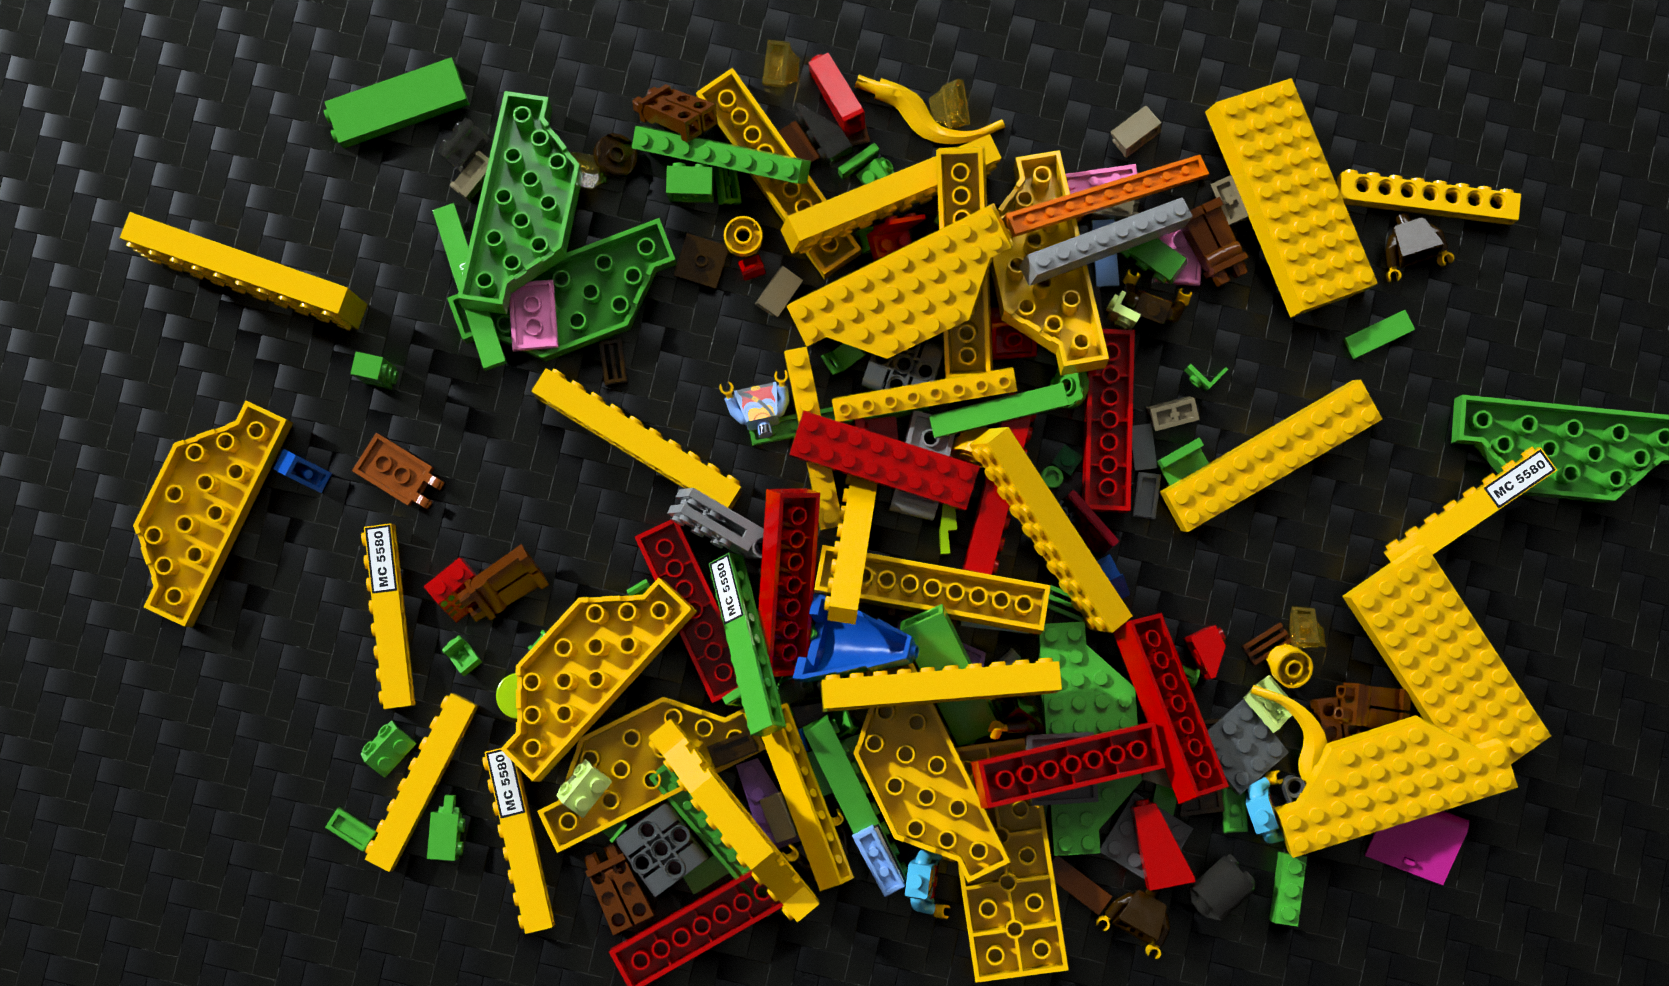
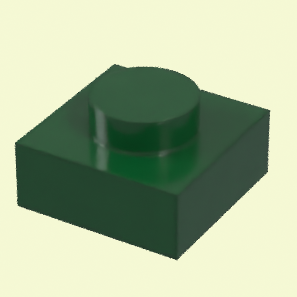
M1064 444L1051 464L1070 477L1083 457Z

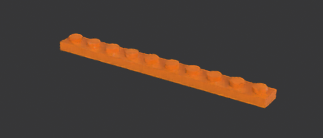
M1197 155L1007 213L1004 216V220L1012 237H1016L1204 179L1209 175V172L1201 155Z

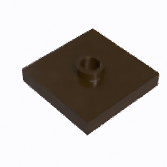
M687 233L673 276L717 290L729 253L727 246Z

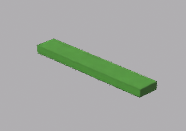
M1064 383L930 415L929 418L934 438L937 439L1067 407L1069 404Z

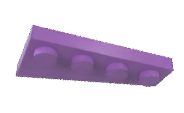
M756 758L736 765L752 816L774 845L779 849L789 844L800 842L799 835L779 843L775 841L759 800L779 791L760 760Z

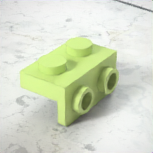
M1121 291L1119 296L1115 294L1106 309L1109 312L1107 319L1115 322L1114 325L1121 330H1131L1141 314L1121 305L1126 292Z
M1269 675L1255 684L1256 686L1287 696ZM1252 688L1243 697L1273 733L1279 730L1289 717L1293 716L1279 703L1251 694Z
M585 759L582 764H579L574 769L573 775L569 780L560 786L556 796L562 804L584 818L612 783V780Z

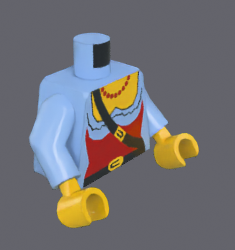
M786 370L784 379L778 378L777 371L774 374V378L779 382V385L776 382L740 389L734 391L735 395H732L734 387L731 382L728 381L730 385L728 392L723 391L721 384L719 386V390L726 395L725 402L730 415L741 425H746L748 430L758 429L760 438L772 436L771 426L779 424V417L785 414L789 404L788 385L785 383L788 378Z

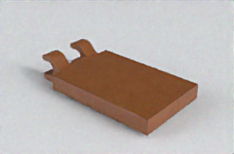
M378 433L374 435L352 470L406 505L411 506L414 501L426 509H429L433 503L422 496L427 485L430 484L441 490L445 482L431 474L434 470L432 466Z

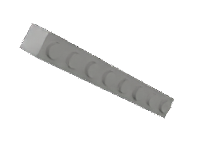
M1182 197L1028 254L1019 267L1028 285L1031 286L1183 229L1193 216Z

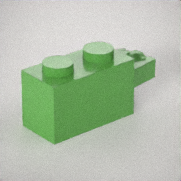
M445 795L444 806H439L438 811L431 812L427 859L455 861L459 859V855L462 856L463 842L460 841L461 832L465 830V818H462L460 808L456 807V795Z

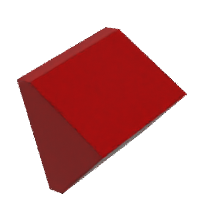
M759 255L738 262L745 281L766 274Z

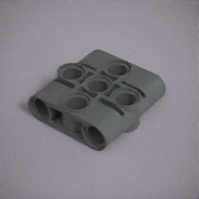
M926 340L919 343L915 349H907L890 357L888 362L884 364L877 362L878 355L871 354L862 386L877 391L883 390L884 386L885 389H889L897 382L906 386L910 385V383L912 385L935 381L945 356L944 345ZM901 362L910 363V368L905 371L900 370L898 366ZM925 368L932 371V374L926 378L920 375V371Z
M669 801L615 839L616 844L631 863L633 870L639 874L654 897L709 858L692 834L690 828L684 823ZM678 820L680 822L676 826L671 828L669 831L664 833L663 830L669 827L675 821ZM644 824H651L654 827V834L652 836L643 834L642 827ZM675 830H685L687 834L686 840L678 841L675 839ZM689 841H694L691 845L682 850L680 853L677 851L685 844H687ZM662 842L667 845V854L660 855L656 852L657 843ZM641 846H646V848L637 853L635 856H633L632 858L630 857V854L635 852ZM644 856L648 859V868L642 869L637 865L638 857ZM673 861L681 865V872L678 874L672 873L669 869V865ZM659 864L660 867L645 878L644 875Z

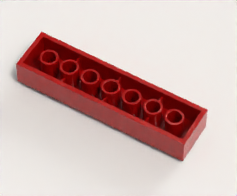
M1102 329L1109 356L1106 368L1086 371L1089 379V390L1084 400L1082 499L1093 512L1128 513L1131 511L1135 330Z
M1010 392L1007 396L1015 395L1016 393ZM1037 414L999 423L998 428L1009 427L1026 454L1027 449H1024V445L1030 441L1033 427H1029L1030 422L1034 421ZM987 476L962 570L992 575L997 572L1000 560L996 559L997 552L1000 553L1003 549L1005 538L1001 536L1003 530L1006 531L1008 529L1011 516L1007 515L1008 508H1010L1009 504L999 496L997 486Z
M804 410L789 453L790 457L962 511L967 509L980 467Z
M807 488L766 489L758 616L774 677L794 675L798 657L807 658L810 647L809 639L811 636L812 617L809 612L814 595L821 493Z
M671 519L635 536V539L654 580L656 581L658 578L665 580L697 611L679 633L711 702L715 703L738 688L734 665L731 662V653L726 641L720 608L681 525L673 522Z
M1162 613L1124 623L1113 633L1146 720L1156 724L1165 769L1178 803L1181 804L1229 787Z
M1155 722L1142 723L971 762L980 806L983 809L1165 768Z
M749 870L610 949L609 953L627 986H645L779 910L784 905L779 900L775 902L768 894L764 883L759 885L751 875L752 870ZM743 881L754 893L755 897L759 900V902L757 903L752 898V896L741 887L739 883ZM759 888H764L766 890L765 896H761L757 893Z

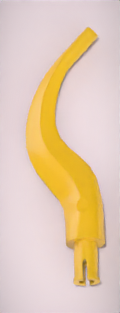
M859 74L854 87L875 94L874 99L894 106L912 130L924 139L935 143H968L1005 128L1002 119L974 131H958L945 128L933 119L924 101L918 94L905 86L883 78L879 82Z
M1253 685L1251 694L1279 703L1294 716L1302 728L1304 741L1298 767L1301 779L1306 785L1307 779L1315 764L1319 762L1323 754L1322 751L1327 744L1325 732L1316 718L1298 702L1282 694Z

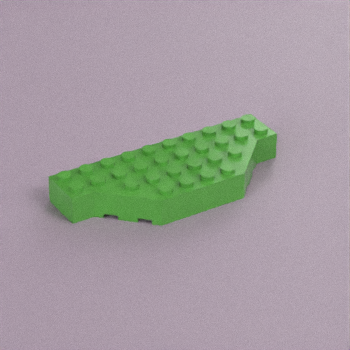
M504 92L457 296L462 308L507 315L513 292L566 257L583 175L579 163L573 158L567 147L549 125L552 114L549 97Z
M660 218L567 252L565 259L531 280H554L559 348L523 352L547 362L630 330L656 273L677 265ZM458 294L447 299L461 337L469 344L474 342V338L465 310L457 298ZM509 307L507 315L490 312L499 341L512 346Z
M1461 395L1454 399L1451 443L1474 445L1498 474L1503 471L1501 467L1509 461L1514 460V462H1517L1521 459V453L1532 446L1534 449L1541 447L1557 471L1522 495L1608 503L1616 501L1626 490L1635 485L1658 464H1669V415Z
M1085 622L1045 624L1041 635L1037 634L1038 659L1053 658V662L1059 661L1062 690L1055 694L1041 695L1042 720L1045 725L1043 734L1094 732V734L1138 725L1134 686L1086 645ZM1141 774L1098 783L1099 802L1048 805L1051 854L1062 856L1100 853L1099 829L1142 781Z

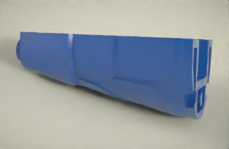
M814 593L809 614L816 623L817 636L811 640L807 658L798 657L793 679L799 682H814L824 680L827 675L839 674L840 677H845L851 673L876 672L911 664L914 659L918 658L919 647L912 636L880 619L875 620L859 610L857 612L856 624L827 620L828 611L824 610L827 595Z

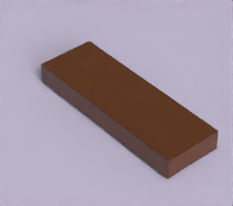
M1054 856L1052 863L1055 882L1099 915L1112 896L1060 856Z

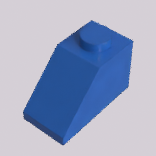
M283 449L273 468L281 474L322 493L332 474Z

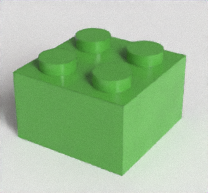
M673 163L672 166H667L666 194L669 202L714 203L715 175L712 167L703 163H697L695 167L686 166L685 163Z

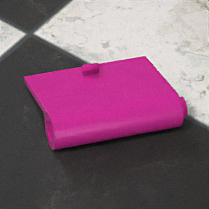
M1441 811L1374 832L1365 856L1444 885L1468 832L1469 820Z

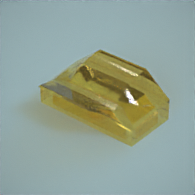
M768 40L762 82L764 86L785 87L789 83L797 82L800 58L792 51L790 42Z
M956 79L943 85L936 94L929 98L931 116L936 122L946 125L949 129H956L970 123L964 81L962 79Z
M570 152L579 163L582 171L581 187L594 189L599 184L607 185L609 176L598 168L593 155Z
M1292 607L1290 612L1291 644L1294 647L1304 648L1326 647L1324 628L1316 620L1315 608Z

